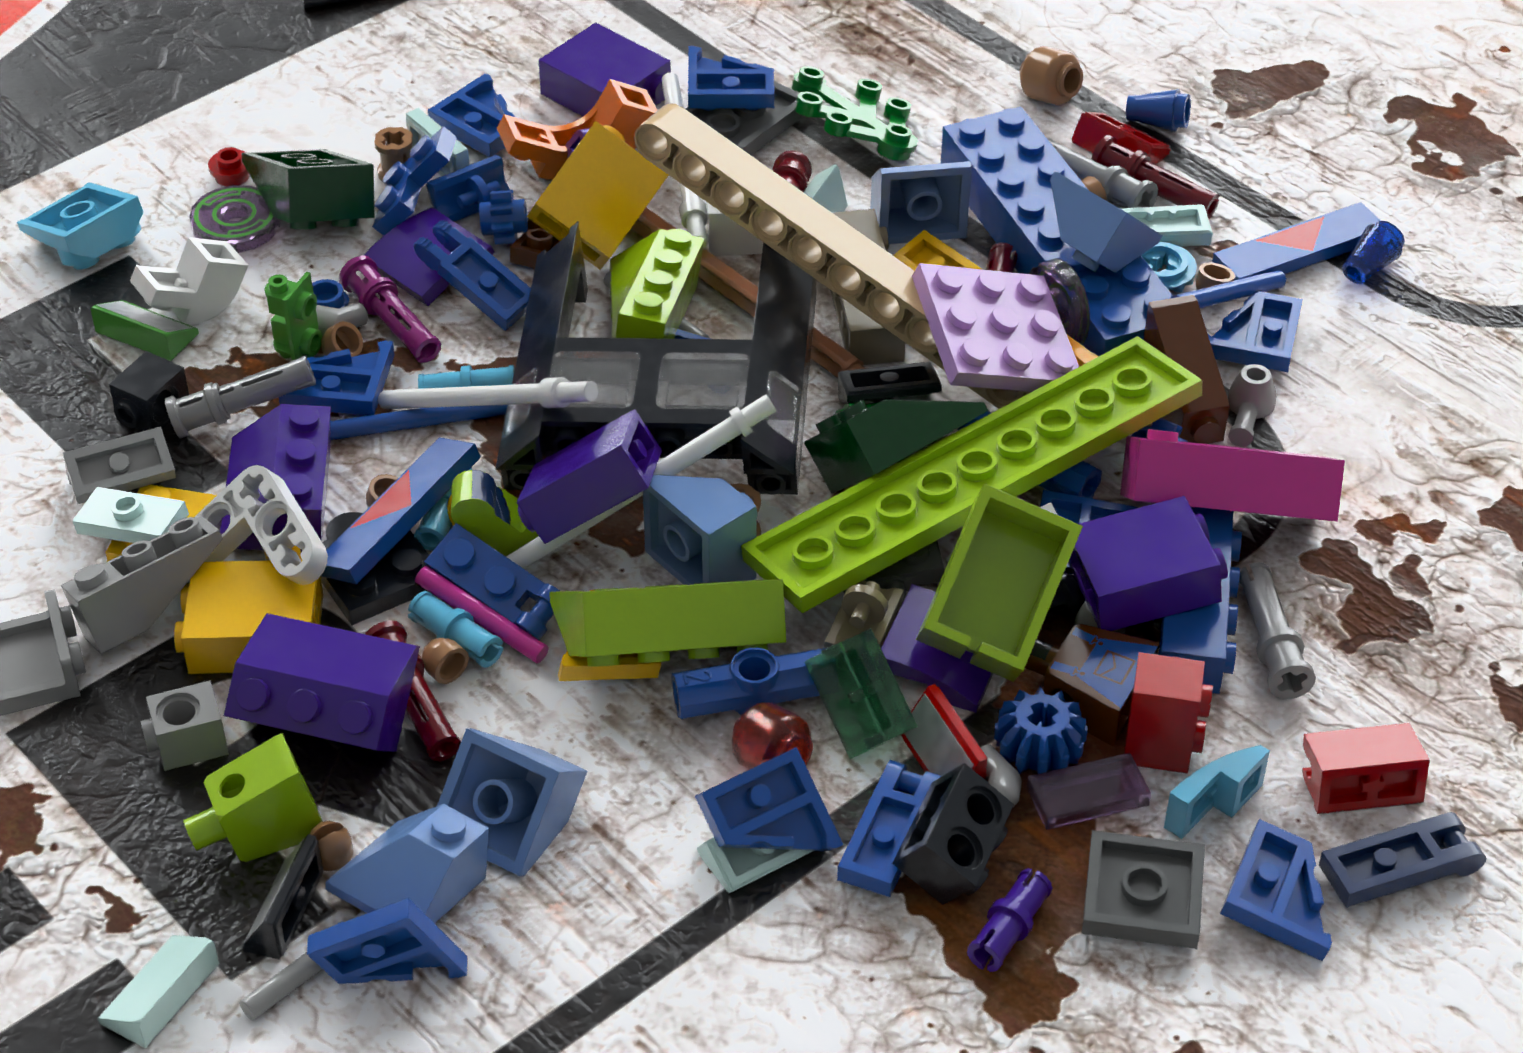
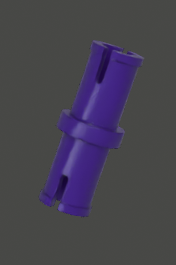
M1023 869L1004 898L997 899L992 904L987 914L988 922L967 948L968 957L978 968L983 970L985 964L992 956L993 959L988 964L987 969L988 972L997 971L1016 941L1023 940L1032 930L1033 916L1044 900L1052 893V884L1042 872L1037 870L1030 883L1027 884V881L1033 874L1032 869Z

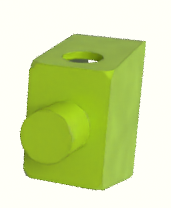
M282 733L207 775L204 785L213 807L183 820L196 851L228 838L239 860L245 862L299 845L312 828L323 822L312 794Z

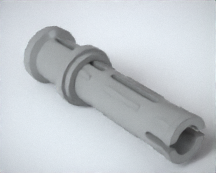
M1047 138L1080 180L1093 176L1102 184L1107 201L1111 204L1116 203L1124 208L1154 206L1158 195V187L1155 183L1149 180L1141 182L1129 176L1127 170L1123 167L1101 165Z
M302 356L289 363L261 371L232 383L219 386L218 383L213 384L210 382L204 384V390L179 399H176L174 396L165 398V405L171 424L177 436L181 439L188 436L189 430L212 422H216L218 425L227 423V420L231 419L230 414L284 396L299 389L314 386L316 381L307 357Z
M1260 562L1251 563L1250 567L1255 579L1251 581L1249 572L1244 567L1240 571L1239 582L1243 587L1260 636L1256 652L1260 662L1268 667V687L1277 698L1294 699L1303 696L1314 686L1316 676L1312 666L1304 661L1302 654L1305 645L1302 637L1298 632L1289 627L1272 580L1269 566Z

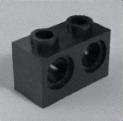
M963 763L931 783L892 864L942 905L964 893L967 896L972 895L982 886L989 874L986 864L991 853L999 847L1007 835L1008 828L1004 825L1014 804L967 764Z

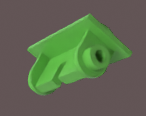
M306 271L297 283L287 280V277L284 275L271 276L265 286V295L267 297L269 313L275 314L271 319L275 351L280 353L281 357L291 358L292 361L302 356L307 358L314 357L321 347L322 333L318 326L316 313L317 298L313 292L311 273Z

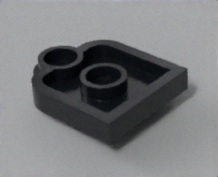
M347 512L333 518L326 527L327 540L322 542L326 550L363 513ZM409 530L357 584L322 576L321 582L352 626L411 601L418 593L427 591L415 583V578L418 572L426 566L424 561L429 554L418 539L414 537L412 531Z

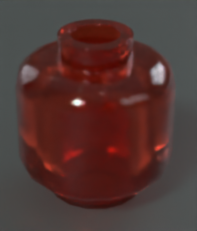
M763 702L750 707L739 717L734 725L732 752L736 761L749 770L795 747L798 748L805 765L808 764L811 758L813 742L811 740V730L807 722L797 714L774 703Z

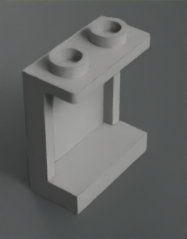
M55 589L44 592L48 606L46 612L0 623V716L81 696L76 675L86 673L79 642L68 644L67 638L77 636L70 605L59 607Z

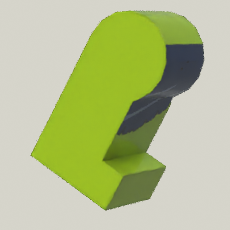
M468 470L459 473L453 479L451 487V518L455 524L457 523L504 556H508L539 536L536 531H529L523 524L518 513V504L516 503L518 498L501 487H497L494 478L488 473L480 470Z

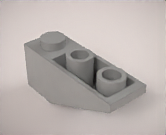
M202 515L196 518H184L173 523L169 527L168 532L150 541L135 542L127 546L120 556L104 564L90 565L78 571L74 579L62 584L61 587L84 638L100 654H103L149 630L223 540L220 530Z

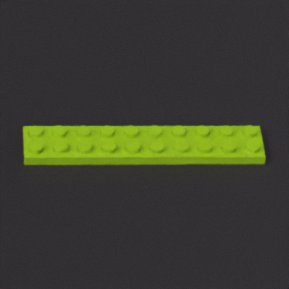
M1137 336L742 544L743 561L763 579H783L784 598L801 613H804L964 526L974 500L984 483L1017 497L1201 397L1202 379Z

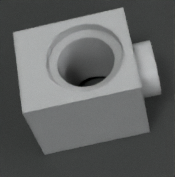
M211 681L146 697L151 718L140 722L148 752L159 750L164 771L229 754L222 719Z

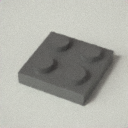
M1092 830L1082 934L1197 949L1200 937L1205 845Z

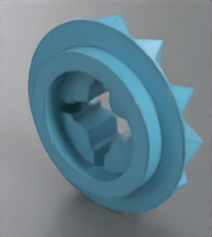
M1159 241L1157 245L1141 255L1168 290L1182 293L1185 286L1193 284L1197 264L1194 257L1184 248L1172 243ZM1164 265H1166V269H1163L1161 272H1157L1159 268H1162Z

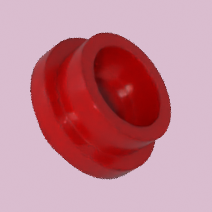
M227 147L219 150L209 159V172L218 184L225 187H235L242 185L249 179L250 175L242 162V153L247 152L234 147Z

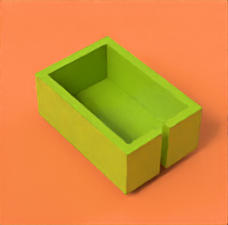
M984 483L974 500L916 640L959 659L967 650L973 653L969 663L1014 682L1024 671L1083 526Z

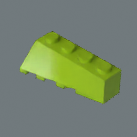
M659 229L610 259L611 338L674 339L698 285L705 238L692 236L689 232L682 229Z
M783 579L549 592L550 604L569 656L587 657L588 666L619 665L620 654L638 653V663L670 661V651L688 650V659H706L720 657L719 647L737 646L738 653L747 648L768 650V644L787 642Z

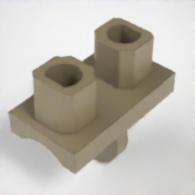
M863 580L846 590L841 602L842 605L824 641V648H831L832 654L837 656V666L840 669L864 675L867 674L871 665H875L877 655L903 602V589L895 587L882 589L874 581L866 582Z

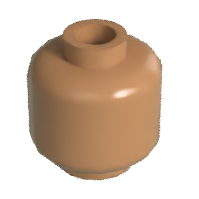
M1047 46L1037 47L1026 56L1020 67V84L1023 92L1030 99L1049 104L1062 105L1067 103L1079 92L1083 83V72L1079 60L1073 53Z

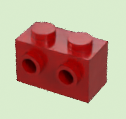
M1139 652L1123 764L1188 774L1191 753L1202 754L1206 721L1197 719L1198 717L1208 718L1210 713L1213 685L1203 684L1205 661Z

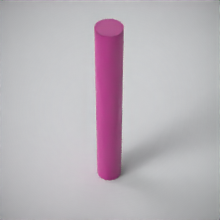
M424 566L418 572L415 583L452 608H461L469 612L476 624L491 634L497 635L503 642L536 664L540 663L547 655L549 647L430 567Z

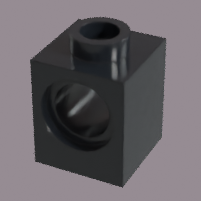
M148 351L143 353L109 383L116 419L127 427L136 428L141 431L157 427L163 429L170 422L165 398L174 396L176 399L189 395L184 367Z

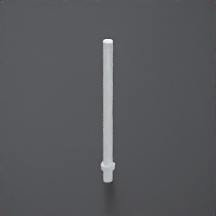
M767 394L741 410L738 406L729 411L731 414L729 418L658 461L653 475L674 476L738 435L743 434L744 437H747L754 432L751 427L777 412L776 408ZM643 491L546 544L538 536L506 557L525 569L643 495Z

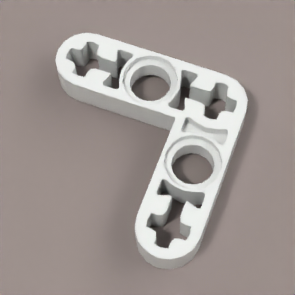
M254 465L242 471L195 516L196 518L202 515L217 527L221 518L230 514V524L222 534L223 540L204 562L223 561L254 533L275 569L282 576L297 584L307 585L313 583L322 575L327 565L328 554L326 548L287 485L278 475L263 466ZM258 489L262 493L263 497L268 499L269 501H267L266 503H262L258 500V498L260 497ZM287 513L288 519L285 528L281 533L273 536L272 527L279 516ZM297 546L303 550L300 554L302 562L297 553L291 549L292 547Z

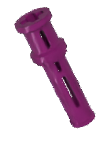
M360 255L349 260L339 273V283L348 293H354L359 298V303L363 304L367 314L378 316L391 332L413 353L418 362L426 363L433 360L439 354L442 344L398 298L396 284L391 279L382 277L377 272L378 267L369 256ZM357 271H360L365 276L362 280L356 274ZM402 319L410 330H407L399 320Z

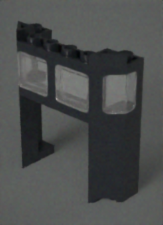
M577 221L571 226L569 234L547 253L546 249H544L537 255L512 385L540 383L544 378L564 377L569 382L593 381L598 386V397L595 401L570 402L564 408H545L540 403L508 405L495 470H501L504 490H523L534 464L634 409L662 449L659 458H665L731 416L729 411L738 406L741 410L767 394L777 412L751 427L754 432L747 437L740 434L702 459H743L744 474H747L748 485L760 494L798 495L817 295L815 278L763 242L752 340L569 338L574 304L586 303L588 293L579 222Z

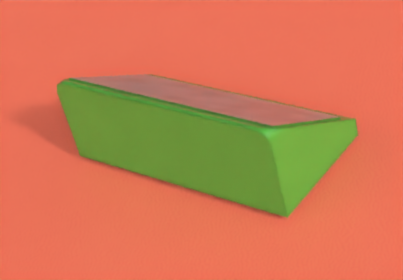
M124 300L96 304L91 307L95 332L170 361L199 334L196 327Z

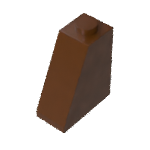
M1195 295L1149 302L1144 341L1202 379L1201 397L1162 418L1183 427L1179 437L1188 442L1210 444L1224 441L1230 405Z

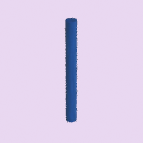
M1276 270L1174 295L1170 298L1195 295L1199 308H1204L1248 297L1256 291L1267 292L1282 288L1286 284V276L1282 271Z
M515 404L416 408L331 421V440L514 414Z

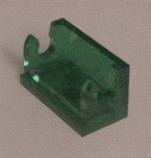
M868 629L822 650L820 654L804 662L850 760L893 741L918 727L872 629Z

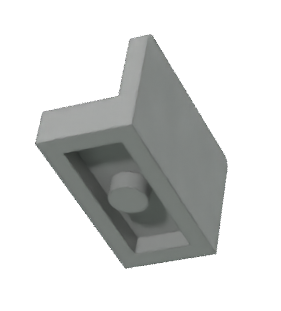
M161 427L63 452L68 481L72 485L77 504L85 503L97 487L129 491L176 478L175 468Z

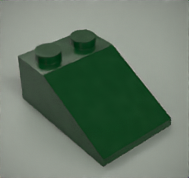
M326 149L242 153V162L272 215L275 218L288 222L291 229L317 228V221L331 220L332 226L354 227L359 225V219L375 218L374 164Z
M861 400L817 423L816 427L819 434L804 441V444L829 491L833 494L881 472L982 415L988 409L984 402L883 400L867 408L864 400Z

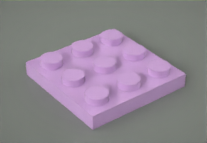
M919 263L912 278L950 385L1032 392L1079 367L1044 276Z

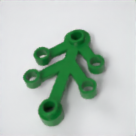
M803 66L798 73L794 74L791 89L799 92L795 111L806 117L825 118L824 130L828 134L875 142L878 144L877 152L881 156L894 161L908 160L911 153L916 151L918 139L912 134L911 129L906 127L912 107L910 102L898 97L888 98L884 116L889 119V124L886 125L876 118V103L879 102L883 87L878 81L868 78L858 80L855 97L859 100V106H857L826 85L827 82L824 79V72L811 66ZM823 100L831 106L822 105Z

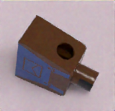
M1078 624L1073 626L1060 648L1036 639L1025 668L1045 676L1043 691L1046 695L1053 696L1063 691L1065 702H1079L1080 711L1082 712L1081 717L1086 719L1087 732L1103 742L1115 746L1128 724L1138 654L1142 652L1158 655L1159 644L1138 637Z

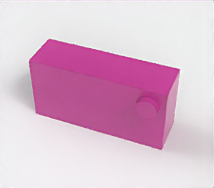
M1148 429L1147 438L1126 437L1120 495L1128 499L1159 503L1185 496L1190 507L1338 522L1345 460L1308 454L1178 441L1179 432Z

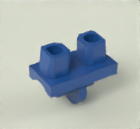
M494 155L427 182L426 188L431 205L454 222L477 212L479 213V203L490 202V192L510 190L504 177L502 157Z

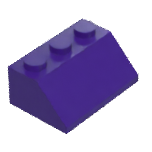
M280 404L234 435L231 441L226 481L227 487L242 471L254 465L263 466L275 473L285 482L321 541L323 538L330 460L331 407ZM258 489L260 493V497L258 498V500L262 503H266L267 501H269L268 499L263 497L262 493ZM287 513L279 516L272 527L273 536L278 535L285 528L288 519ZM230 514L224 516L221 520V535L230 524ZM252 533L236 549L263 550V547L255 534Z
M266 613L235 662L223 716L372 750L397 752L420 646Z

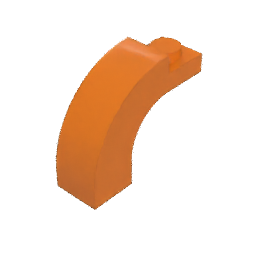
M609 79L594 107L574 122L560 126H546L504 114L497 126V131L508 154L521 161H528L530 159L539 178L553 180L568 159L566 143L577 130L588 129L597 121L602 126L608 125L615 128L623 135L625 143L636 149L634 141L635 131L657 111V108L646 89Z

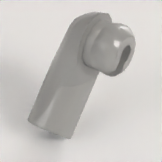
M361 303L351 304L339 309L317 305L316 307L318 326L322 336L328 328L339 322H349L355 327L365 325L368 321L367 311Z
M986 744L980 747L987 757L986 779L988 783L1015 806L1019 801L1022 783L1019 773L992 745Z

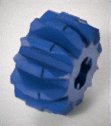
M1041 686L1034 695L1018 690L1014 701H1004L1003 706L999 710L998 723L995 724L994 739L996 740V746L1000 747V754L1009 763L1016 762L1019 775L1028 769L1036 770L1040 779H1042L1047 770L1050 769L1063 776L1066 768H1068V764H1078L1079 758L1083 754L1084 742H1086L1088 731L1086 719L1081 717L1082 712L1080 711L1079 702H1065L1063 691L1051 696L1046 695Z

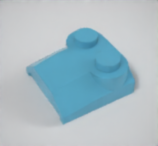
M89 182L31 216L21 219L17 222L20 231L48 246L56 248L63 265L73 266L74 269L81 270L98 263L99 257L110 250L132 244L136 239L135 236L141 231L139 222L144 211L138 196Z

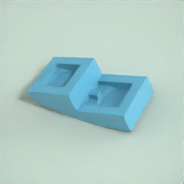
M1262 745L1245 748L1216 759L1188 776L1169 794L1164 828L1183 839L1212 807L1217 808L1232 818L1263 786L1270 750Z

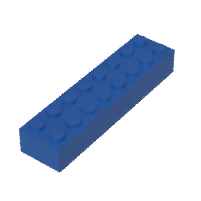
M1022 106L943 126L940 164L970 161L972 170L969 208L996 244L1007 243L1013 246L1011 253L1015 250L1017 252V262L1014 267L1017 272L1044 276L1046 269L1051 264L1061 263L1067 266L1078 279L1085 296L1088 311L1087 330L1080 344L1089 351L1101 356L1137 336L1144 340L1148 303L1170 299L1173 295L1142 256H1139L1116 273L1101 264L1096 272L1071 258L1076 249L1061 241L1050 178L1054 171H1057L1084 188L1086 186ZM1056 267L1057 273L1060 272L1068 276L1076 286V281L1068 271ZM1053 268L1046 277V283L1051 295L1056 282L1062 281L1071 288L1077 304L1076 321L1073 326H1063L1066 332H1073L1076 340L1082 334L1085 325V307L1079 287L1075 290L1067 278L1061 275L1056 276ZM1059 286L1055 290V306L1059 316L1064 321L1070 322L1074 318L1075 313L1073 298L1066 287Z

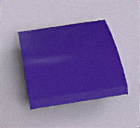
M433 207L397 225L364 254V256H369L376 263L378 273L391 279L398 287L427 307L445 290L449 283L437 273V270H431L424 261H421L413 249V244L419 238L425 237L449 255L451 252L437 241L432 232L433 226L440 220L447 221L467 238L472 237L490 254L493 255L495 253L492 246Z
M912 584L877 655V670L927 684V687L936 684L952 706L976 713L994 673L969 663L973 653L967 650L959 659L916 640L936 592Z

